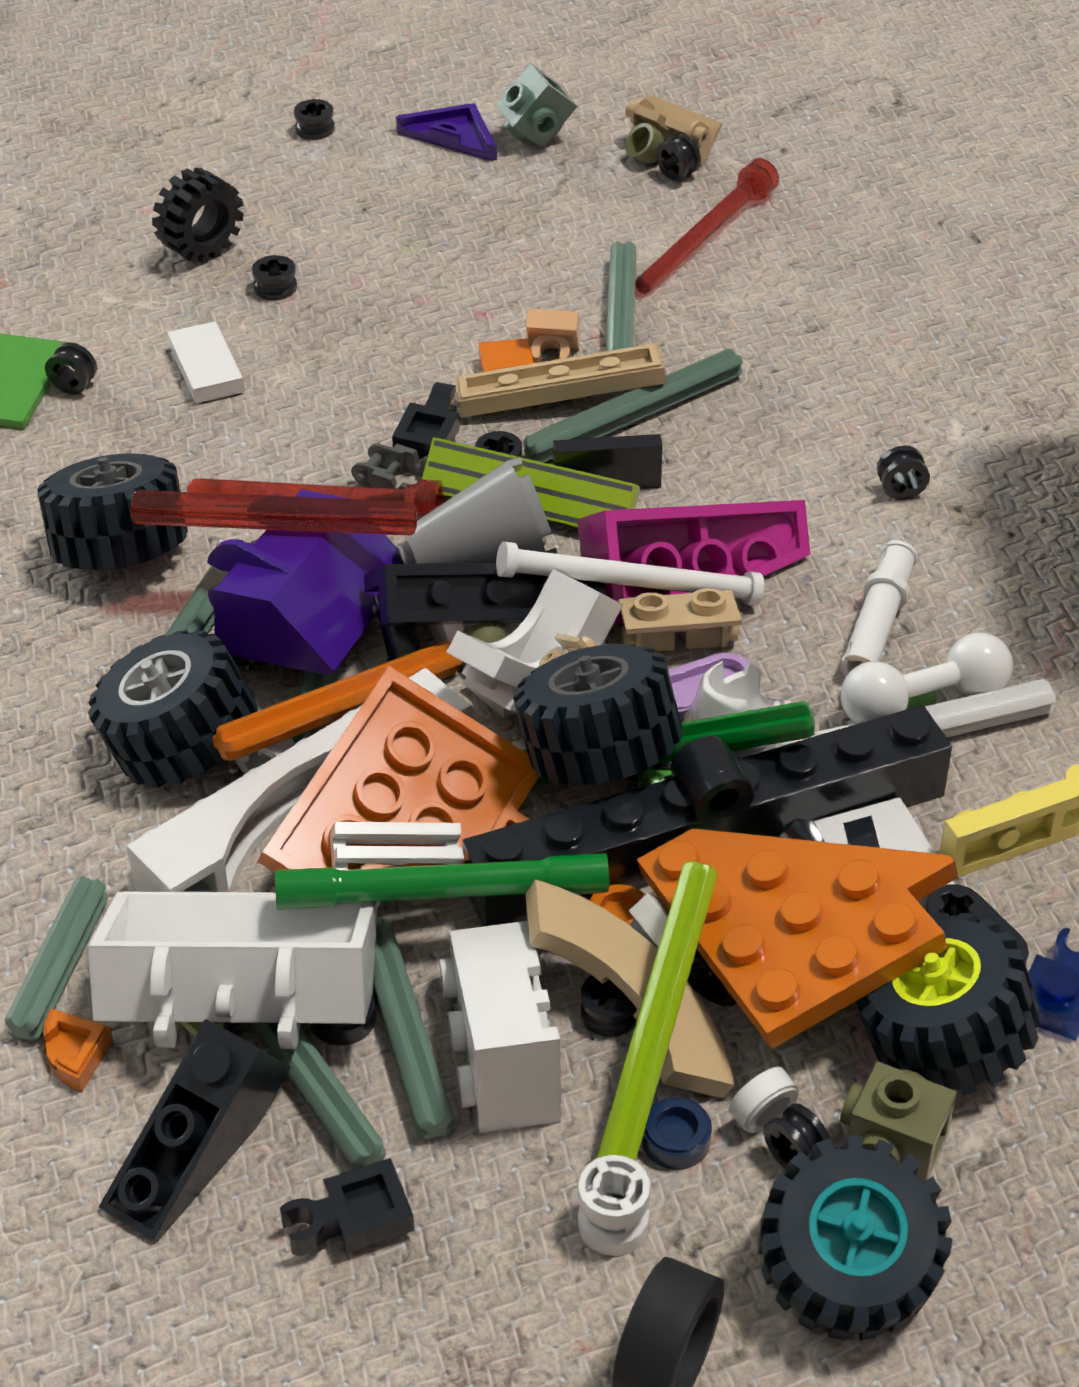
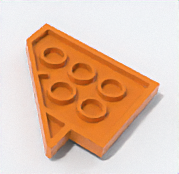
M389 666L262 851L258 863L274 873L275 870L332 867L329 831L334 822L460 823L461 836L458 842L459 847H463L462 839L530 820L518 812L539 776L536 775L535 769H532L528 753ZM346 844V846H439V847H443V845H428V844ZM348 863V870L445 865V863H407L406 865Z
M692 828L637 859L642 876L668 911L670 910L681 869L685 862H699L709 865L717 871L718 876L697 950L771 1049L925 962L924 958L928 953L939 954L947 949L944 931L920 905L918 900L958 878L955 860L950 855Z

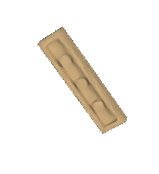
M655 343L462 375L456 378L462 417L666 383L665 367L658 344Z

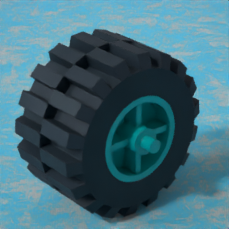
M846 1136L843 1146L839 1148H834L831 1138L815 1143L812 1155L807 1157L801 1151L789 1161L786 1173L784 1175L778 1174L765 1204L758 1235V1254H763L764 1262L761 1272L766 1285L775 1284L778 1290L775 1300L785 1312L790 1307H794L802 1314L798 1322L799 1324L813 1331L816 1323L830 1328L829 1338L844 1340L848 1332H859L860 1340L874 1339L882 1329L888 1328L890 1332H893L905 1325L913 1313L917 1315L937 1287L945 1272V1269H943L944 1264L951 1255L953 1238L946 1237V1230L952 1222L949 1207H938L936 1199L942 1191L933 1176L924 1182L921 1181L916 1174L922 1163L908 1153L902 1163L890 1157L894 1144L879 1139L874 1150L863 1148V1136Z

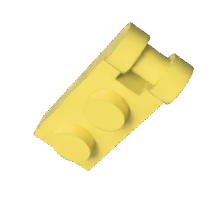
M1079 764L1070 767L1063 780L1031 791H1020L1008 799L976 810H965L953 818L945 820L939 854L950 855L955 860L957 874L960 877L1079 835Z

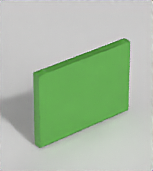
M0 333V427L25 430L51 385L45 374L44 367L46 361L62 343L66 342Z

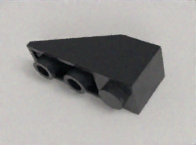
M205 1019L98 1207L149 1238L159 1241L255 1131L291 1066Z

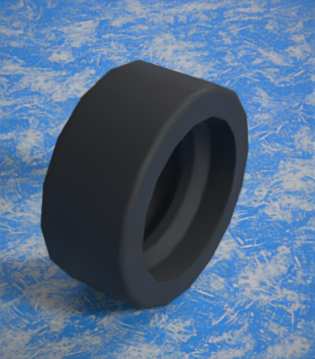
M670 1257L662 1258L645 1280L622 1332L613 1366V1387H693L705 1362L721 1314L724 1298L723 1279Z

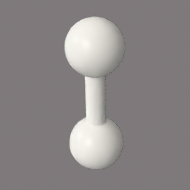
M976 632L963 636L953 644L948 652L946 663L902 675L895 667L884 662H866L855 667L846 676L841 688V703L847 716L854 723L859 724L906 710L909 698L953 686L965 696L1002 689L1006 687L1012 676V655L1005 643L996 636Z

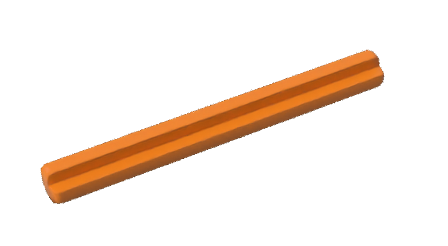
M451 641L439 642L220 725L216 729V734L212 737L213 745L219 750L222 759L228 761L235 760L340 719L347 712L362 706L389 666L408 678L426 668L438 679H442L455 674L458 671V666L463 661L447 653Z

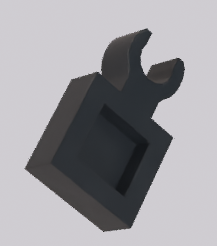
M391 1158L323 1179L326 1198L320 1200L299 1198L288 1201L280 1207L283 1229L297 1223H307L310 1225L304 1231L288 1234L292 1255L296 1256L310 1254L318 1250L326 1240L340 1236L345 1252L348 1253L415 1231L413 1212Z

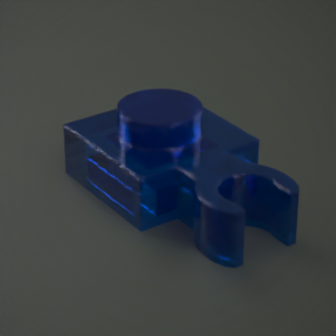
M1064 928L1057 935L1052 959L1036 954L1028 973L1041 1013V1026L1039 1028L1077 1041L1079 1036V952H1075L1067 947L1071 929Z

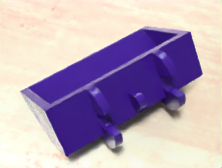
M303 489L299 491L292 501L281 495L264 496L248 512V519L262 526H268L259 539L251 541V543L240 539L225 540L219 543L208 556L207 564L221 571L229 572L218 586H212L208 591L209 601L214 608V635L221 639L230 655L330 675L336 670L374 618L371 615V608L375 606L373 597L379 594V592H365L364 574L384 564L404 563L398 548L354 499Z

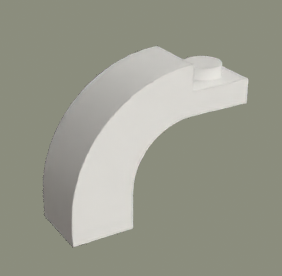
M552 569L530 613L510 635L500 641L487 643L457 630L447 653L467 663L462 671V674L466 676L462 685L509 711L516 712L513 695L514 691L518 689L517 685L523 678L529 676L530 672L540 666L539 662L545 654L555 648L560 652L563 650V647L554 637L557 634L578 638L587 636L598 645H601L623 604Z

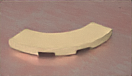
M535 880L526 892L530 946L549 951L576 964L601 983L607 982L610 979L637 1008L633 1015L637 1020L658 949L630 925L606 909L563 888ZM687 982L661 1071L662 1082L664 1085L724 1098L735 1085L730 1062L723 1041L711 1016Z

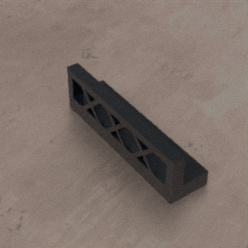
M496 563L384 564L364 574L365 592H379L381 626L478 624L490 621L522 623L533 608L549 576L516 572L512 578L501 577L497 574ZM576 580L605 595L604 583Z

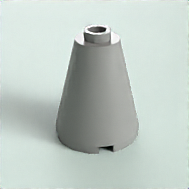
M515 457L507 460L404 529L406 541L397 544L403 563H496L498 548L503 541L516 543L518 549L558 554L556 547L545 551L543 544L547 542L545 536L552 533L529 474L517 477L516 472L521 471L523 465L521 458Z

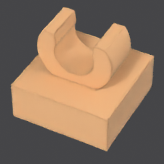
M528 308L526 331L534 363L542 362V353L547 348L558 349L560 351V359L571 357L570 350H579L581 329L578 312Z

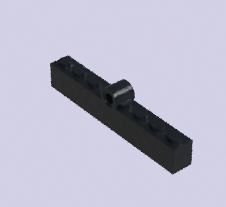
M924 705L739 759L735 758L731 749L722 738L716 736L701 737L689 742L677 752L671 763L673 778L462 839L463 864L542 860L549 856L606 853L609 867V885L623 884L640 889L649 886V884L641 874L637 859L692 828L778 837L779 830L785 824L797 818L816 821L899 797L906 807L944 797L952 744ZM526 894L468 897L482 927L528 921ZM593 894L577 895L584 897L587 900H590Z

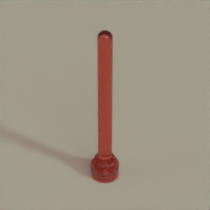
M754 158L743 167L738 174L737 187L637 277L635 281L637 291L642 294L650 293L749 200H763L774 191L779 184V174L774 165L766 159Z
M194 478L187 484L188 495L197 500L256 503L260 498L267 495H281L292 501L299 491L303 489L354 499L362 509L405 511V515L407 517H415V521H418L443 504L444 498L442 481L418 479L416 484H407L406 489Z

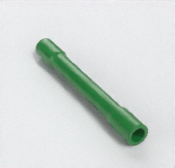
M606 853L549 856L542 860L350 870H340L334 867L275 870L277 910L335 907L342 903L526 894L535 880L563 888L574 894L608 893V859Z

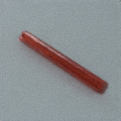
M137 490L133 492L130 504L132 522L140 525L405 536L415 534L417 529V506L414 502Z

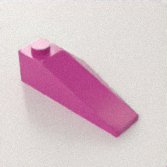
M805 500L605 510L577 519L581 557L744 576L746 572L751 571L759 572L765 576L811 555ZM604 583L605 595L617 602L621 598H633L644 593H658L662 595L687 593ZM621 611L618 613L613 625H623Z

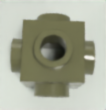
M877 1061L865 1086L857 1083L852 1085L842 1109L840 1122L849 1126L848 1136H863V1148L874 1150L880 1139L894 1144L890 1157L901 1163L908 1153L922 1163L916 1175L924 1182L929 1179L949 1134L957 1091L928 1081L913 1071L899 1070Z

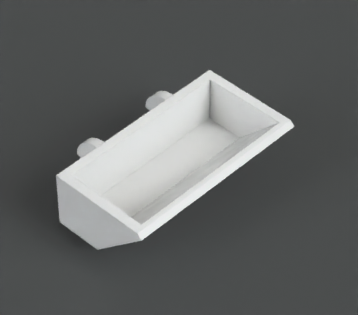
M117 892L88 944L93 1021L155 1022L153 1036L157 1048H173L175 1046L180 1022H204L205 1019L211 1022L279 1023L277 1036L280 1049L297 1048L301 1023L365 1024L373 990L378 901L342 903L335 907L277 910L276 893Z

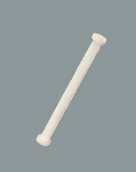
M504 541L500 544L496 557V571L498 576L512 578L516 572L549 576L552 569H555L576 580L694 593L703 588H713L720 591L732 590L735 598L741 599L744 605L750 606L759 605L764 594V578L759 572L748 571L744 576L546 553L518 549L516 543Z

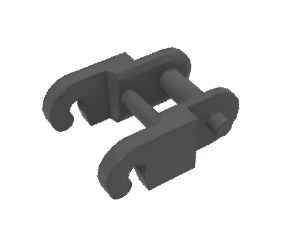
M374 443L368 448L370 459L366 463H355L351 473L359 484L372 488L374 495L402 503L411 496V488L408 483L403 482L397 489V482L392 474L394 472L401 474L408 472L423 477L428 456H425L419 463V456L415 449L399 444L392 448Z

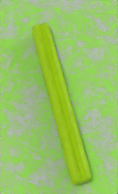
M687 861L682 866L597 1158L607 1155H620L636 1161L718 876L717 871L709 865Z

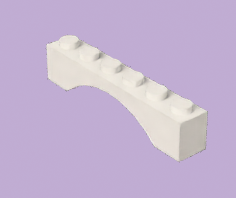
M424 668L409 677L412 681L472 718L471 705L428 669ZM361 706L347 712L340 719L310 737L298 741L293 747L261 766L249 770L241 778L209 797L197 801L189 809L157 828L148 830L140 838L126 845L134 887L139 892H233L238 875L253 851L284 821Z

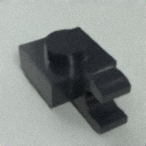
M436 381L425 405L409 403L392 435L393 447L399 444L415 449L419 458H424L429 454L433 437L454 441L460 429L457 406L451 405L452 398L456 392V385Z

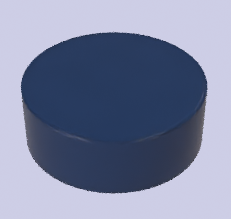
M674 1097L656 1102L651 1106L642 1137L644 1152L654 1163L668 1169L680 1170L697 1165L706 1157L710 1149L712 1133L710 1117L704 1108L689 1099Z

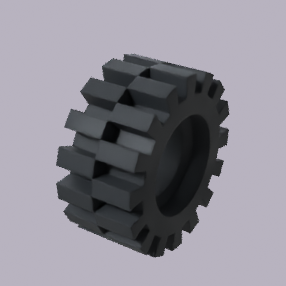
M194 167L193 172L187 168L181 171L182 179L174 175L168 180L172 185L170 190L164 187L161 189L159 195L164 197L162 203L155 202L153 211L160 214V216L152 218V226L158 229L154 234L157 239L162 241L163 245L190 262L196 263V261H199L200 263L209 262V255L214 259L221 256L219 250L221 246L228 250L233 244L228 238L231 234L237 236L240 228L235 226V222L243 221L244 213L238 210V208L244 206L242 198L237 196L239 191L228 182L208 170L205 171L202 168ZM204 206L202 215L192 226L195 215Z

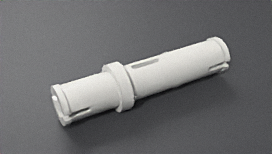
M892 540L888 542L887 546L884 545L876 571L866 579L863 588L865 601L855 623L845 655L840 661V669L845 676L860 664L880 661L897 611L907 603L910 593L908 580L913 566L917 562L918 554L916 549L905 541Z

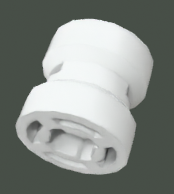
M620 1155L599 1157L587 1164L579 1176L578 1230L585 1244L591 1250L602 1255L621 1256L629 1254L640 1247L648 1235L650 1180L646 1170L637 1161Z

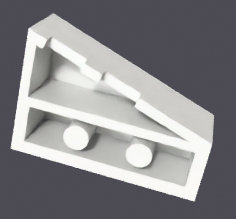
M528 921L449 931L451 958L439 959L443 997L444 999L456 998L458 1011L448 1012L452 1051H465L467 1065L457 1066V1079L462 1108L475 1107L479 1134L560 1123V1036L557 1026L549 1027L546 1011H551L550 999L547 989H541L539 979L541 968L536 948L530 946Z

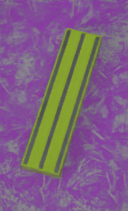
M433 437L419 489L424 492L452 498L507 460L517 456ZM521 458L523 465L521 471L516 472L517 477L529 474L549 522L578 528L577 519L605 510L635 509L640 487L637 484Z

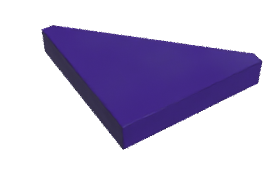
M474 103L395 116L398 134L485 160H497V146Z

